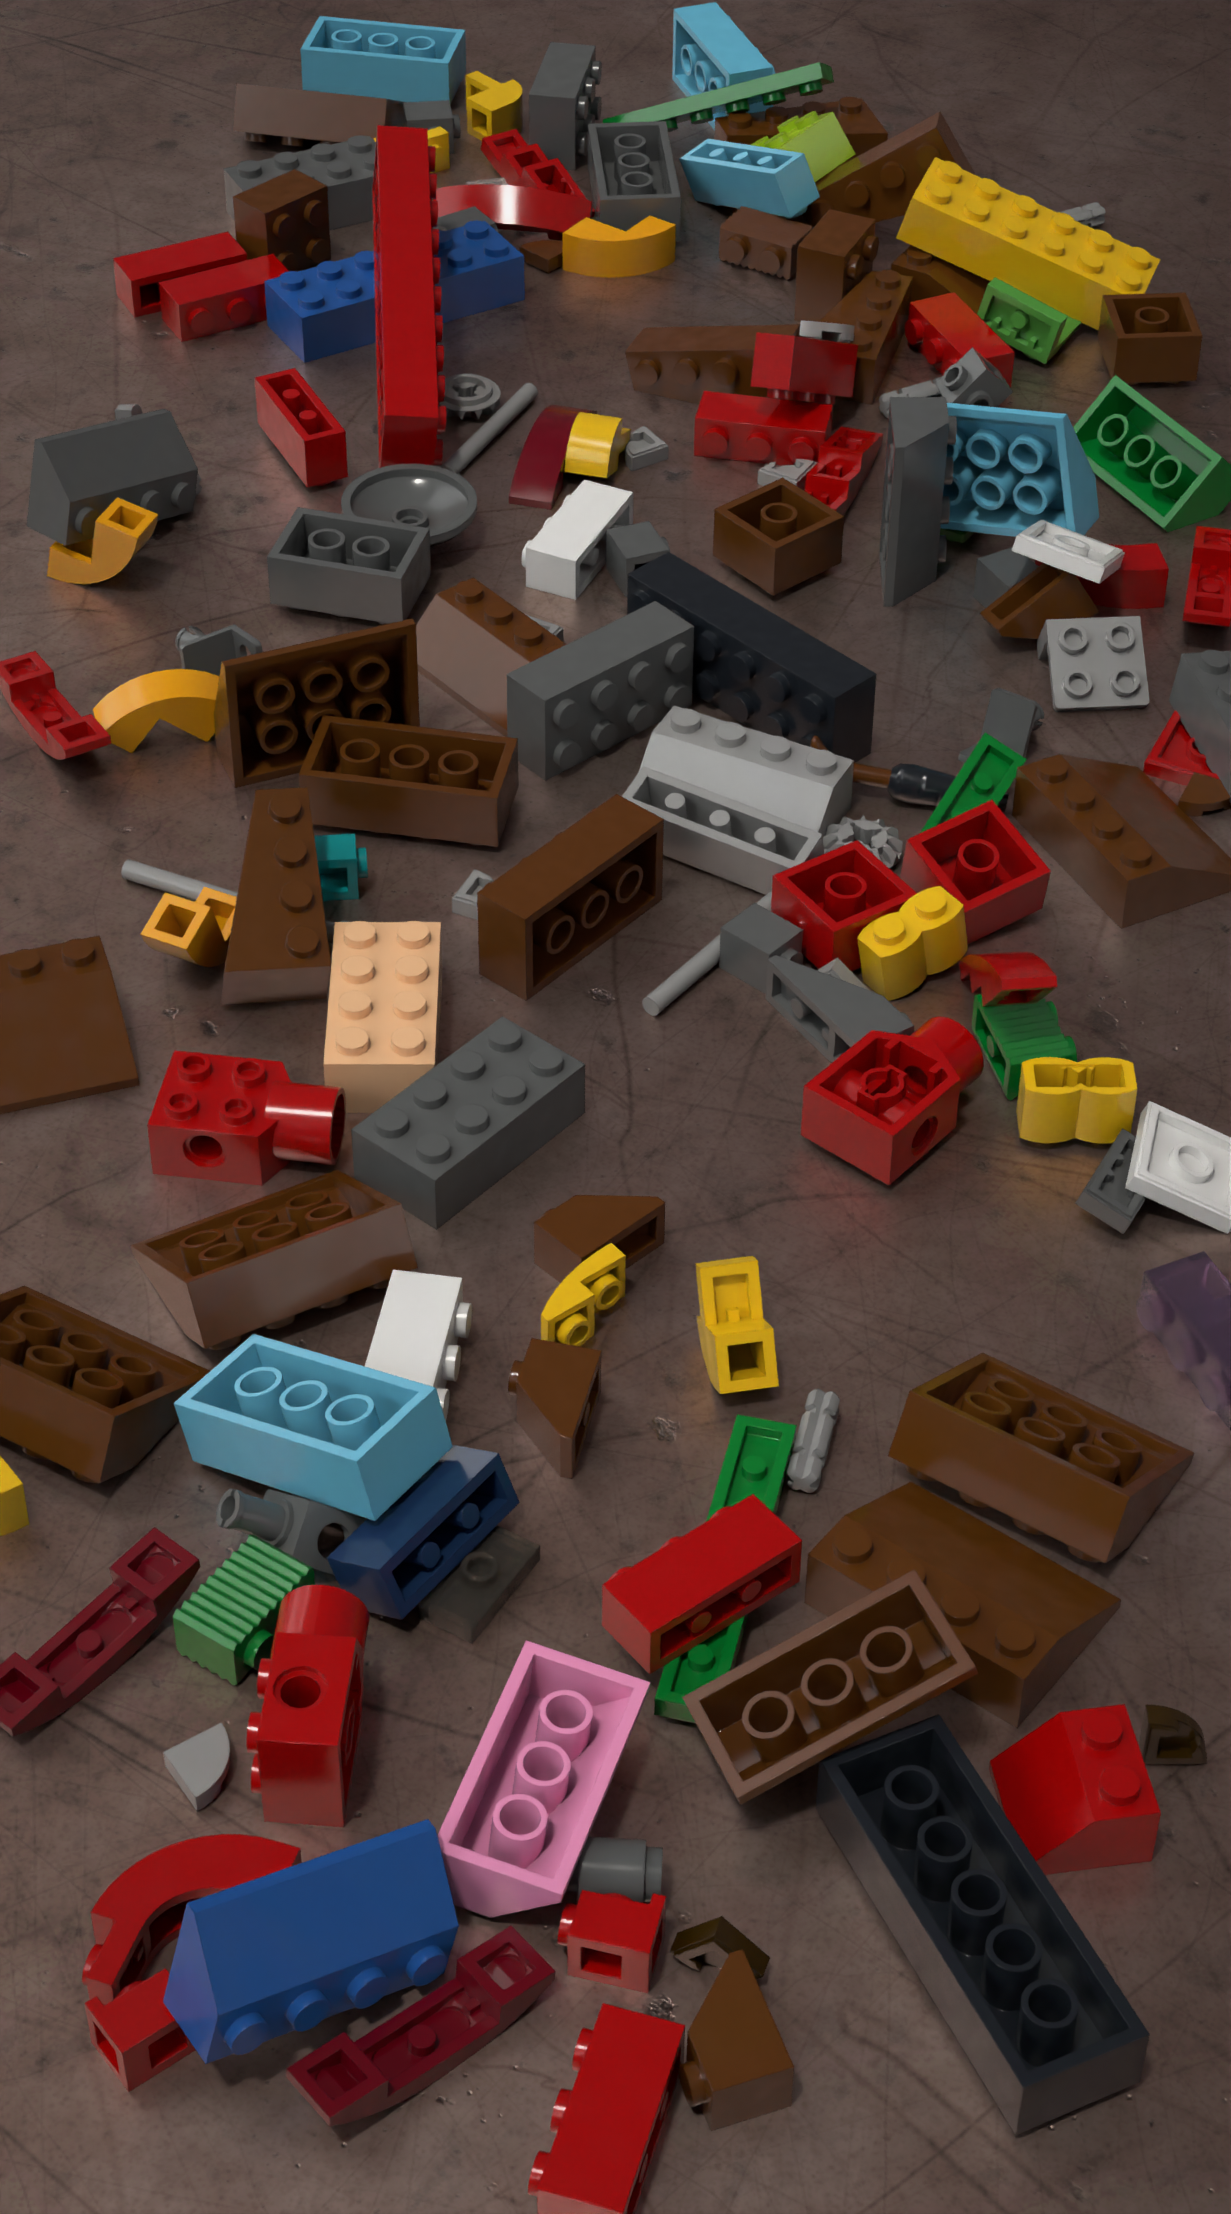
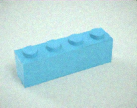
M707 139L679 158L695 201L710 203L714 206L733 207L739 210L741 206L791 219L805 213L807 206L820 197L804 153Z

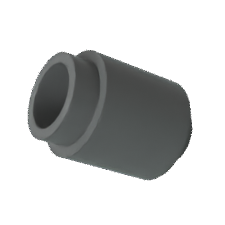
M588 1836L566 1891L578 1892V1900L581 1890L600 1894L618 1893L636 1902L650 1903L653 1893L661 1895L663 1847H647L646 1839Z

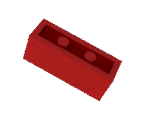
M223 232L113 258L116 293L134 318L160 312L159 282L246 261L247 253L229 232Z
M274 254L159 282L162 320L181 342L266 321L264 281L280 277L281 274L289 270Z
M955 292L910 302L909 320L905 323L906 338L942 376L950 366L956 364L973 347L1000 371L1011 388L1015 352Z
M756 332L751 386L767 388L766 397L835 404L836 396L852 397L858 345Z
M296 368L254 377L258 424L305 486H324L332 481L347 478L346 431Z
M704 391L695 416L694 456L763 464L776 462V465L781 466L795 465L796 459L818 462L820 445L831 436L833 405Z
M752 1494L732 1507L726 1506L719 1509L707 1522L687 1534L669 1539L657 1552L632 1567L626 1566L616 1571L607 1582L602 1584V1626L651 1674L800 1582L802 1539Z
M603 2003L594 2029L582 2028L572 2061V2070L578 2072L573 2089L561 2088L551 2117L550 2131L557 2133L550 2153L541 2150L537 2153L529 2178L528 2195L537 2197V2214H635L678 2084V2065L684 2063L685 2025Z

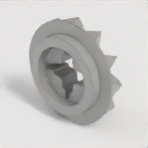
M457 374L445 379L444 402H440L438 406H446V417L459 416L461 420L466 417L479 419L481 414H493L494 408L501 403V391L494 381L483 376Z
M863 815L860 820L853 821L848 817H843L840 824L828 825L826 834L823 837L824 854L858 840L889 869L897 864L902 855L903 841L899 839L898 829L886 827L883 819L869 821Z

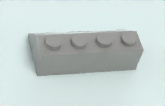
M673 706L652 731L639 769L640 771L643 766L816 831L823 834V837L826 834L828 825L839 824L851 808L854 760L835 755L827 750L815 749L789 741L781 736L769 735L743 727L735 722L723 721L700 714L692 709Z

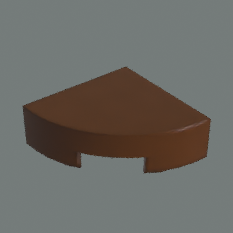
M540 240L519 246V251L524 255V262L542 271L550 273L563 266L562 241Z
M1194 772L1179 799L1178 807L1186 815L1192 817L1202 816L1203 811L1221 808L1226 811L1231 808L1230 795L1221 780Z

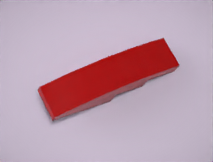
M517 129L482 138L480 150L508 185L550 190L586 199L558 158L548 160L537 143L527 145ZM592 207L591 218L594 217V215H595V210H594L593 207Z
M841 426L820 445L818 463L806 473L804 491L836 512L844 515L860 491L883 441V434Z
M1033 952L971 954L959 960L961 981H971L972 994L982 993L983 1007L1036 1004L1058 987L1056 974L1043 959Z

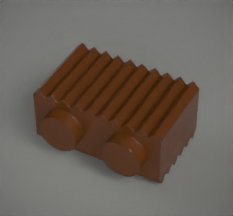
M741 206L740 210L737 209L736 213L729 216V219H726L725 223H722L720 226L719 258L722 262L727 260L729 264L734 262L736 266L741 264L743 268L748 266L750 270L755 268L757 272L762 270L764 274L770 273L771 276L776 274L778 278L783 276L787 281L797 272L798 245L814 227Z

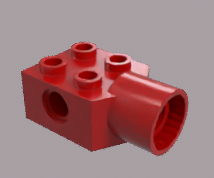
M942 1016L929 1019L911 1035L871 1030L804 1085L801 1135L885 1184L890 1185L956 1128L959 1094L978 1079L983 1071L984 1059L978 1042L959 1022Z
M174 1050L147 1124L152 1172L158 1175L263 1186L291 1161L335 1165L341 1152L346 1119L345 1091L342 1087L291 1082L281 1061Z
M307 1585L296 1588L284 1596L280 1603L270 1659L262 1658L260 1661L257 1696L259 1699H264L261 1712L250 1713L246 1746L248 1753H255L251 1771L252 1794L262 1795L264 1822L344 1827L362 1722L364 1651L370 1615L366 1605L357 1596L338 1587Z

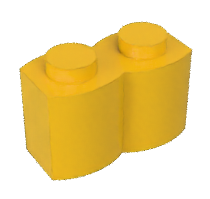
M935 886L909 898L900 908L899 912L881 916L869 923L857 938L863 982L874 992L891 1001L914 991L922 984L927 975L944 971L956 964L968 950L964 905L941 886Z
M1040 1057L1022 1062L1016 1109L1019 1137L1042 1144L1059 1143L1073 1138L1096 1144L1113 1143L1122 1128L1131 1133L1137 1096V1083L1133 1062L1111 1057L1090 1058L1080 1062L1058 1057Z

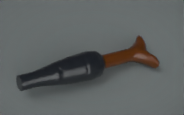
M814 735L811 739L810 747L829 751L821 739ZM854 763L853 783L888 789V793L893 799L905 803L936 807L956 777L916 764L904 763L896 765L892 770ZM1008 792L1005 793L998 804L1002 812L1006 810Z

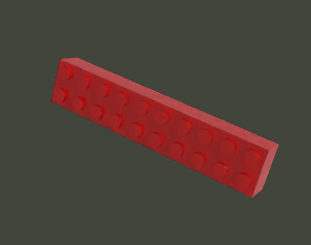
M377 125L372 211L379 468L397 464L442 466L443 439H437V435L445 433L446 406H438L440 402H444L445 375H438V372H443L444 345H437V342L442 341L443 317L442 315H436V313L441 311V286H435V284H439L440 257H434V255H438L439 229H433V227H437L438 201H432V199H436L437 174L429 173L435 171L436 147L428 146L427 128Z

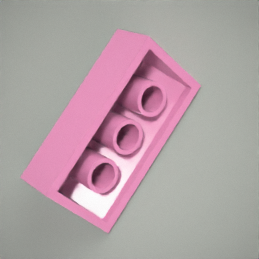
M527 1640L525 1641L437 1835L454 1905L492 1918L561 1903L645 1702L651 1682Z

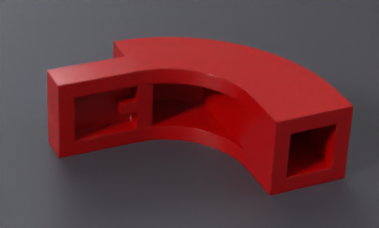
M1157 543L1135 545L1109 544L1125 552L1120 568L1100 584L1077 576L1095 605L1119 609L1164 607L1169 568ZM1035 560L1034 562L1038 566L1043 564L1042 562Z
M219 1834L187 1839L166 1846L133 1864L109 1885L90 1912L96 1944L87 1956L82 1973V1983L88 1988L89 2000L97 1996L103 2005H106L114 2000L118 1993L126 1986L140 1981L157 1953L179 1937L188 1902L302 1863L301 1849L258 1836Z

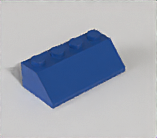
M429 1819L186 1904L163 2003L205 2064L232 2054H247L263 2042L294 2030L299 2032L309 2030L318 2025L323 2019L355 2007L359 2009L369 2007L383 1996L412 1985H427L445 1973L459 1924L436 1828Z

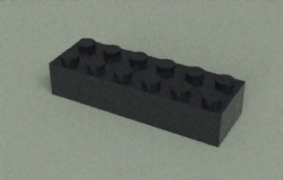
M670 552L628 573L627 615L657 601L694 626L693 694L750 729L773 736H781L789 741L809 747L811 739L814 735H817L830 752L852 759L854 763L871 754L876 673Z
M937 1714L835 1753L819 1761L816 1799L818 1813L1015 2135L1139 2083L1150 2036L1149 2032L941 1716Z

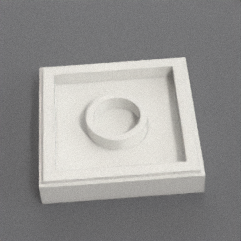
M1042 519L1019 533L1012 548L1013 552L1098 584L1120 568L1125 555L1122 549Z
M1149 1101L1140 1114L1125 1188L1228 1234L1231 1230V1137Z

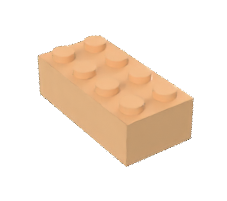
M354 921L335 922L323 1063L325 1086L342 1087L344 1089L346 1113H374L439 1064L442 993L441 922Z

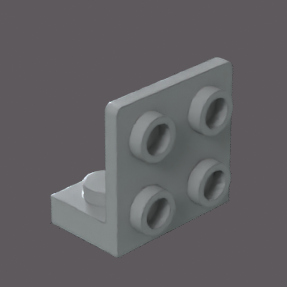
M1140 616L1049 619L1045 621L1037 640L1038 659H1048L1053 709L1056 712L1143 709L1148 706L1150 700Z

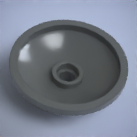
M397 464L369 471L353 480L344 490L341 498V513L344 515L430 528V547L445 543L462 533L473 522L478 509L476 491L465 478L453 471L425 464Z

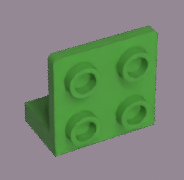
M996 277L987 285L977 313L1005 343L1022 351L1028 358L1039 360L1044 364L1072 337L1081 324V321L1068 317Z

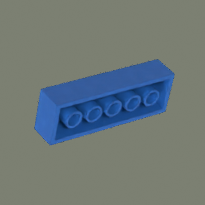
M485 220L470 221L462 227L447 231L439 230L438 255H434V257H440L439 284H435V286H441V311L436 313V315H442L443 323L525 300L524 255ZM361 251L353 257L339 261H324L318 264L317 267L299 272L288 271L281 274L280 277L264 281L267 326L304 363L376 343L373 251Z

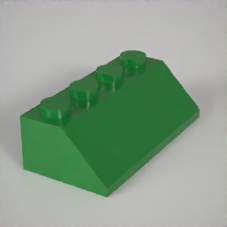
M1116 375L1073 427L1093 472L1167 532L1218 516L1231 501V464Z

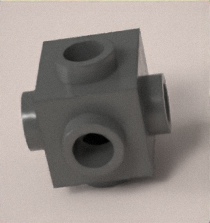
M973 347L956 364L950 366L935 383L942 396L946 397L947 403L998 407L1013 393L1000 371Z

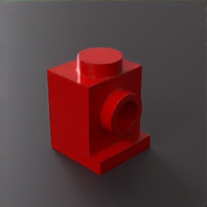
M581 1890L577 1905L566 1903L558 1931V1945L567 1946V1975L649 1993L665 1938L666 1896L653 1893L650 1904L633 1901L629 1897L618 1893L600 1894Z
M166 1968L145 1981L140 1980L129 1984L118 1993L114 2000L106 2005H103L97 1996L84 2003L91 2043L128 2092L195 2051V2048L163 2003L170 1974Z

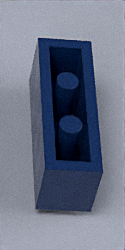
M453 1445L440 1460L376 1521L366 1519L327 1557L340 1588L357 1596L366 1605L369 1612L402 1620L520 1503L499 1453Z

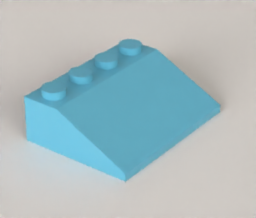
M947 403L948 416H956L957 434L955 445H947L946 456L953 457L952 485H944L943 496H949L950 499L949 524H941L940 528L1016 537L1019 533L1042 519L1085 535L1098 520L1099 507L1096 478L1067 414Z

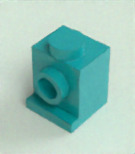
M355 834L314 836L323 901L359 899L358 878H368L366 847L356 848Z

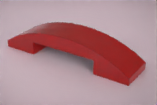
M495 184L456 185L437 188L436 199H433V201H438V217L475 206L496 223L497 229L547 233L548 239L562 240L563 232L586 217L591 219L593 206L590 200L565 193L538 188Z
M1197 526L1182 622L1229 628L1231 621V530Z
M36 651L0 661V690L32 740L49 756L63 760L112 744L111 736L92 714L81 717L56 688L54 671Z

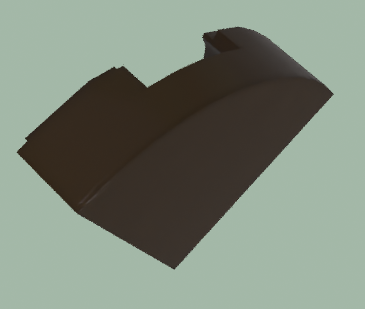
M1145 1705L1138 1744L1145 1764H1207L1204 1734L1199 1724L1193 1718L1170 1707Z
M723 1916L677 1932L670 1949V1953L674 1957L700 1971L703 1962L722 1968L729 1953L743 1949L756 1979L764 1976L770 1957Z

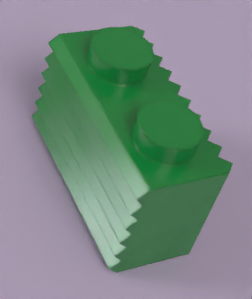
M982 994L974 996L971 1028L1007 1099L1012 1101L1016 1096L1018 1097L1022 1062L1040 1057H1058L1077 1062L1075 1043L1071 1036H1064V1033H1061L1060 1026H1058L1057 1010L1052 1001L1046 1002L1044 998L1036 1004L983 1007Z
M249 1535L246 1543H241L238 1551H233L230 1559H225L222 1567H217L214 1575H209L206 1583L200 1584L198 1591L192 1592L190 1599L184 1600L182 1607L175 1610L173 1624L177 1651L181 1656L187 1655L192 1662L197 1661L202 1668L207 1667L212 1674L217 1673L221 1679H228L231 1685L238 1684L252 1668L259 1670L262 1658L270 1659L280 1603L290 1591L302 1586L315 1585L314 1568L259 1537Z

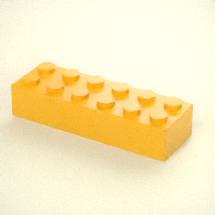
M937 157L932 161L915 191L896 236L897 239L984 279L992 281L996 277L1068 317L1081 321V323L1098 331L1103 295L1145 294L1161 260L1150 255L1143 248L1125 244L1103 230L1090 228L1075 221L1066 213L1055 212L1038 204L1031 197L1018 195L1000 187L991 179L978 177L963 170L954 162L943 161Z

